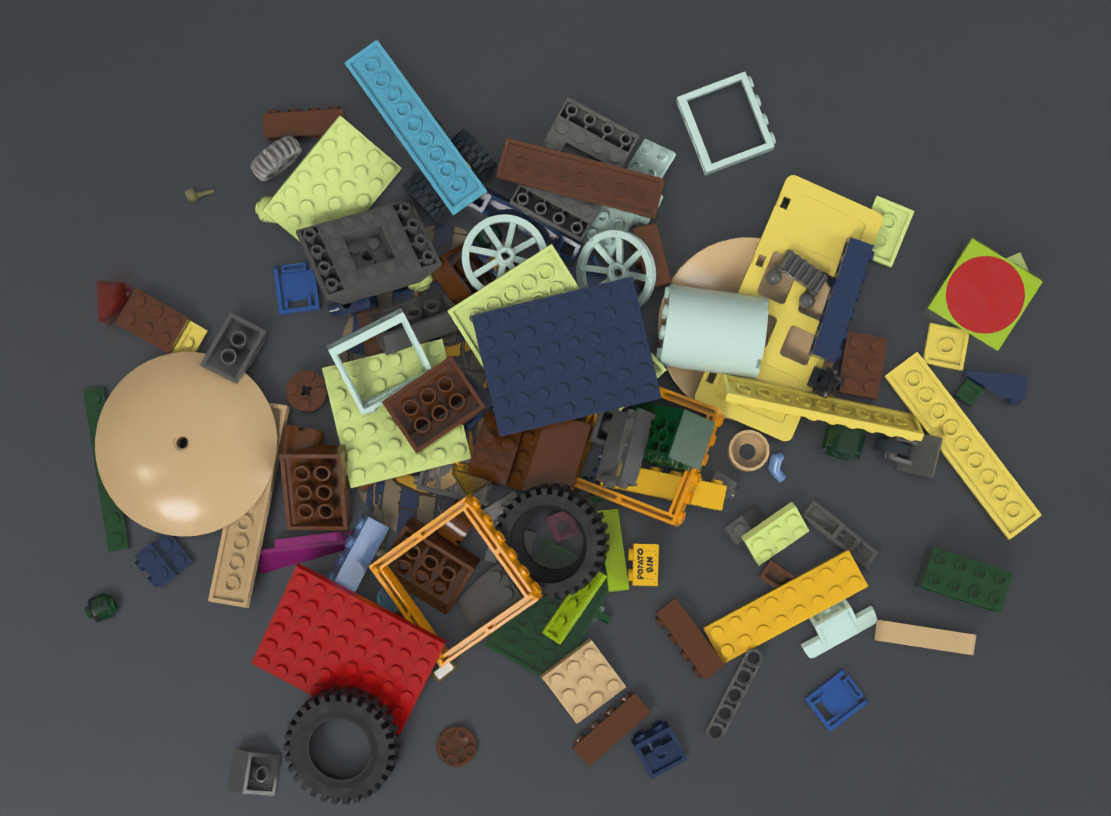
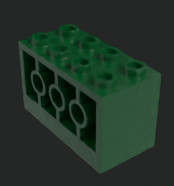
M645 402L634 405L633 410L637 411V408H641L656 415L655 419L651 421L652 426L649 428L650 433L642 461L649 464L655 463L663 467L679 468L688 472L691 469L700 470L715 426L714 422L685 409ZM628 434L626 444L629 442L630 434Z
M928 547L925 550L914 587L991 612H1002L1014 572L936 547Z

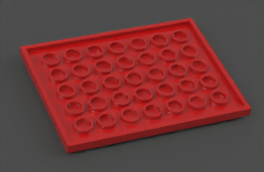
M298 563L251 664L312 696L315 694L317 696L320 691L325 689L328 692L332 687H337V691H339L342 686H348L349 692L354 687L359 688L358 694L360 695L367 691L370 693L368 697L370 700H373L376 696L380 699L377 705L381 707L385 704L388 707L385 713L387 715L393 714L395 718L392 721V725L397 723L399 727L396 732L397 735L401 733L447 641Z

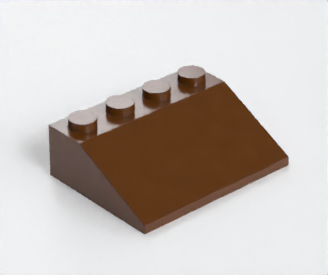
M449 356L382 401L417 455L486 410L485 405L452 356Z
M572 419L523 431L507 486L524 492L534 486L539 487L546 483L550 486L553 483H559V487L569 485V490L573 491L593 425Z
M321 445L280 453L287 530H348L352 522V510L347 474L346 445Z
M411 516L389 551L423 528L425 524ZM434 531L388 564V566L405 590L447 615L481 559L461 546L457 547L439 535L437 531Z

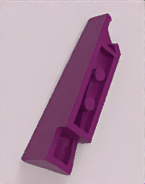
M354 530L274 540L275 548L263 549L260 552L258 561L259 573L264 574L344 551L345 541L350 535L352 536Z

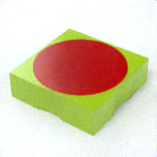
M971 236L957 258L952 271L929 302L928 309L999 351L1043 283V280L1020 265L1002 257L997 251Z

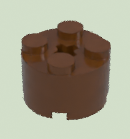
M306 370L294 374L286 385V397L289 403L298 411L304 413L317 412L325 406L329 395L325 380L313 371ZM306 387L308 389L312 388V390L310 391L311 395L309 397L307 395L303 396V394L305 393L304 389Z
M285 425L280 453L321 446L324 441V431Z
M455 499V501L451 504V506H450L449 508H451L453 505H455V504L458 503L459 501H458L457 499ZM462 511L437 530L439 535L458 547L473 524L464 511Z

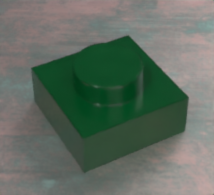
M967 378L955 396L972 407L984 390Z

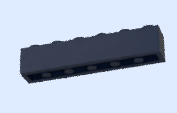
M851 237L846 239L811 344L809 356L829 363L840 359L842 354L840 346L842 340L845 341L848 336L849 329H847V325L854 317L855 309L853 307L855 301L858 302L862 290L859 289L861 283H864L867 278L868 271H866V267L874 257V251H872L874 245Z

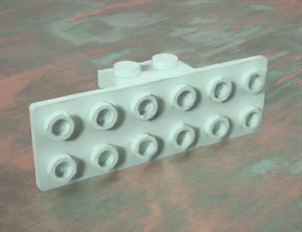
M644 139L626 169L662 178L676 154L665 147ZM661 195V198H660L659 206H660L661 201H662V199H663V196H662V195ZM602 206L582 241L586 244L593 236L603 231H629L632 225L636 228L646 226L650 222V218ZM616 237L600 242L612 257L616 252Z

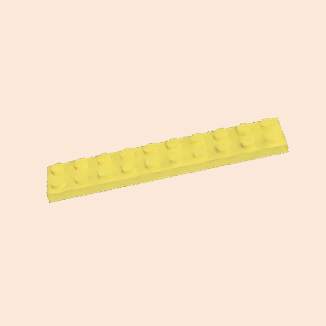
M918 352L884 376L913 416L919 420L925 432L930 436L943 438L940 449L941 453L1008 540L1042 516Z
M722 374L720 379L725 401L731 404H745L751 408H764L774 413L783 412L793 417L802 416L812 421L822 420L832 425H845L851 429H865L870 433H884L889 437L899 436L909 441H922L924 436L919 420L912 413L830 396L826 399L812 392Z

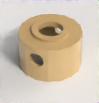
M744 430L736 434L730 440L727 447V457L730 463L736 469L743 472H752L761 468L766 463L770 454L766 438L761 433L753 430ZM750 444L754 447L755 455L752 459L746 460L740 456L739 450L742 445Z

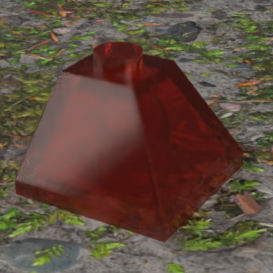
M97 281L98 322L100 324L110 327L119 317L132 295V288H129L128 284L124 282Z

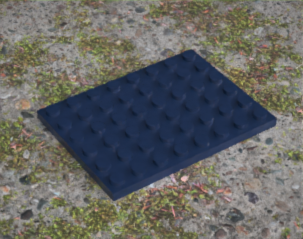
M633 276L471 315L500 437L662 398Z

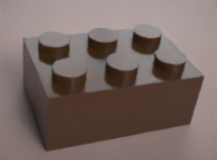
M657 223L632 229V234L639 237L647 245L653 256L656 267V281L653 291L665 289L672 282ZM629 242L631 250L635 249L636 252L638 249ZM641 256L635 262L636 270L640 269L641 274L646 275L645 263ZM639 280L641 289H644L646 281Z
M135 288L115 324L170 354L192 320Z
M848 332L846 340L843 341L838 376L843 379L842 388L837 394L873 401L878 399L888 338Z
M486 411L469 462L467 474L506 486L523 431L500 437L495 414Z

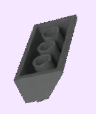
M442 288L367 314L369 322L372 323L401 308L419 344L459 330L448 313V310L456 305ZM402 323L375 335L378 345L386 355L413 346Z

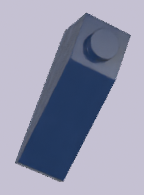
M979 371L962 372V377L970 379L999 399L1007 400V404H1019L1020 401L1026 400L1027 375Z

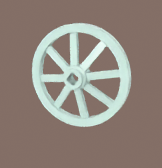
M503 214L486 218L470 231L464 242L462 266L465 276L470 284L479 291L485 286L477 280V277L498 265L499 270L496 278L498 279L504 275L505 268L508 267L509 270L515 268L514 262L521 264L527 260L515 256L517 253L537 243L540 252L546 248L545 241L540 232L530 222L520 217ZM510 223L505 246H502L490 225ZM516 225L532 235V238L511 248ZM484 229L497 251L471 246L475 237ZM469 252L495 257V259L472 272ZM507 253L509 258L503 260L501 255Z
M624 230L603 231L593 236L584 245L578 257L576 277L580 289L589 287L586 271L607 274L608 278L600 284L633 276V279L646 281L644 289L638 297L640 308L650 298L656 281L655 262L647 245L636 235ZM616 237V261L600 244L601 241ZM623 239L638 249L625 263ZM594 248L609 264V267L587 265L589 255ZM641 256L645 263L646 275L629 270Z

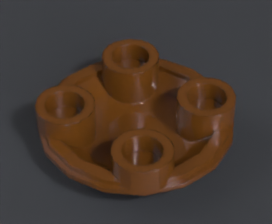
M448 727L441 732L437 739V754L442 762L448 766H465L476 755V738L465 727Z

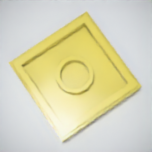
M929 323L923 360L929 365L963 371L969 333L960 328Z

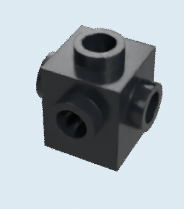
M814 366L807 386L816 391L815 394L826 399L828 396L836 398L837 393L842 388L843 379L837 375L838 371L827 367L824 370Z

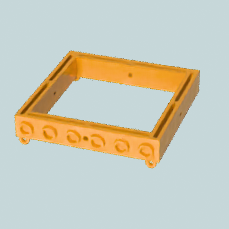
M659 386L662 396L661 400L704 415L706 419L715 423L702 465L705 466L709 458V454H707L709 447H712L716 441L717 436L715 432L717 427L720 428L724 420L723 411ZM597 414L587 416L585 423L594 427ZM589 438L575 488L675 527L683 523L686 512H684L686 505H689L693 499L694 493H692L694 485H698L701 479L700 470L691 469L690 472H684L669 512L579 478L593 443Z
M471 494L368 566L405 619L437 635L388 564L464 511L524 596L522 599L450 649L444 646L437 660L440 668L543 596L541 587L538 583L532 581L529 577L528 569L520 564L517 560L516 552L507 546L504 535L495 529L492 525V518L482 511L479 500Z

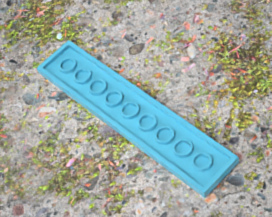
M378 40L344 62L453 215L487 192Z

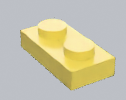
M190 321L172 353L197 352L209 331Z

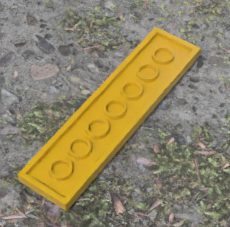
M846 550L704 626L703 629L718 656L726 663L869 586L850 551Z

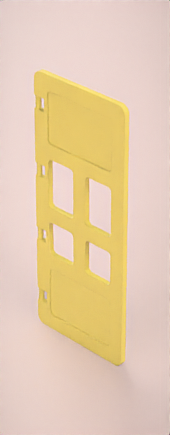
M796 175L789 176L784 182L738 293L764 297L758 294L757 289L773 252L784 255L788 249L794 251L795 254L801 256L802 259L812 264L816 269L834 277L846 239L851 237L873 245L883 223L882 215ZM784 197L790 199L786 210L780 207ZM759 255L766 257L762 268L756 265ZM795 280L783 304L769 299L768 315L774 317L776 323L767 345L764 347L757 379H746L812 392V389L807 386L814 366L822 368L824 361L810 356L807 364L802 365L780 354L791 326L815 335L819 323L818 320L798 311L800 305L799 297L805 293L806 288ZM704 372L694 395L695 400L719 408L723 411L724 416L781 441H789L793 437L801 416L793 417L783 412L774 413L764 408H751L740 403L731 404L725 401L720 383L722 374L717 373L711 384L706 382L710 372Z

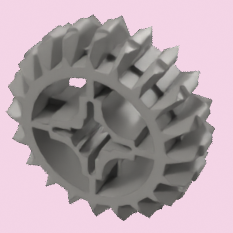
M293 136L282 137L259 153L252 161L250 168L260 181H268L292 165L301 155L302 148Z

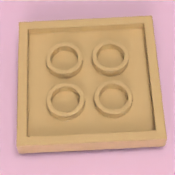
M590 638L540 675L576 724L626 688L625 684Z

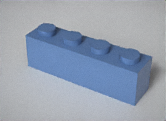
M365 514L357 519L352 536L350 535L345 541L344 551L337 556L333 571L329 572L326 578L353 592L356 591L389 530V527Z

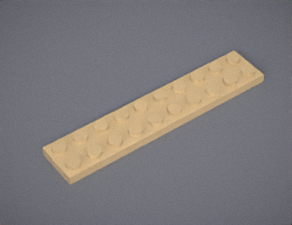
M269 403L274 415L278 437L274 470L266 489L254 506L238 520L223 528L208 598L209 602L249 608L280 459L279 454L284 426L287 425L290 407L287 405Z

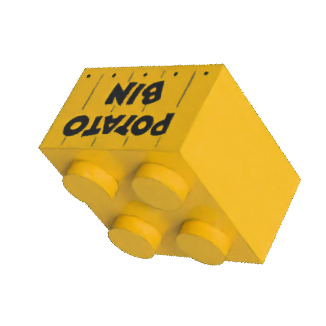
M632 544V548H628V561H632V569H628V581H631V585L658 586L659 544Z

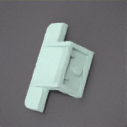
M844 599L810 617L809 620L818 635L802 643L801 646L809 658L817 657L874 625L877 622V617L873 607L869 606L854 615L851 606Z

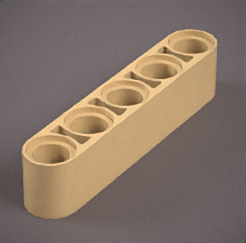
M877 620L874 640L974 655L977 635Z

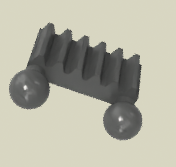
M789 249L786 250L780 262L775 266V269H770L765 276L766 281L770 285H777L782 280L781 273L783 272L809 290L799 297V304L805 309L814 306L816 294H818L829 278Z

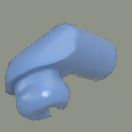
M781 452L773 453L769 458L768 470L778 483L787 478L780 469L781 463L784 460V455Z

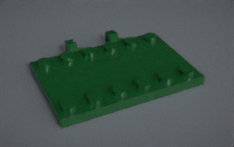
M544 538L533 560L549 569H561L573 564L579 556ZM601 569L600 572L606 576L605 571ZM604 580L561 645L542 632L565 598L560 599V596H558L555 600H549V596H546L493 631L484 646L541 677V674L583 644L581 641L592 622L595 623L599 619L609 625L612 617L603 613L605 607L601 606L608 594L607 580Z

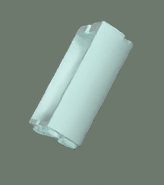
M670 284L669 287L666 286L664 299L668 300L667 304H664L661 315V319H665V324L661 325L658 339L662 340L661 348L657 347L656 358L663 366L757 379L760 371V359L763 358L766 340L769 299L767 297Z

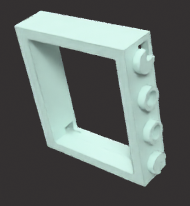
M746 72L678 96L676 99L705 176L772 151L775 147L776 140L774 134L768 131L766 126L769 125L765 113H761L759 108L761 106L760 98L758 95H754L751 76L747 77ZM741 81L765 144L712 164L687 101Z
M401 308L327 345L328 351L362 415L370 412L374 413L377 407L383 405L382 401L432 369ZM402 323L425 371L362 402L338 354Z

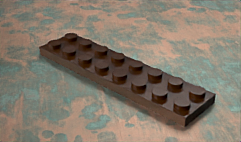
M506 138L496 174V179L654 220L665 183L663 178Z

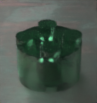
M841 424L827 425L820 451L826 450V455L836 459L848 461L849 457L854 458L853 462L860 461L866 439L864 435L865 430L860 428L851 429Z

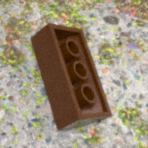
M464 243L439 257L442 263L441 266L431 273L455 305L477 292L466 278L463 270L462 249ZM469 252L470 267L472 272H475L483 266L476 256ZM488 272L477 277V280L484 286L494 281Z

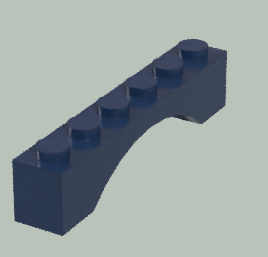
M485 187L486 193L469 204L470 207L488 216L505 214L525 219L540 232L546 247L553 244L559 256L570 263L576 259L584 244L583 241L580 243L510 205V200ZM516 225V229L520 230L521 232L525 233L526 235L532 238V235L529 232H527L522 227Z

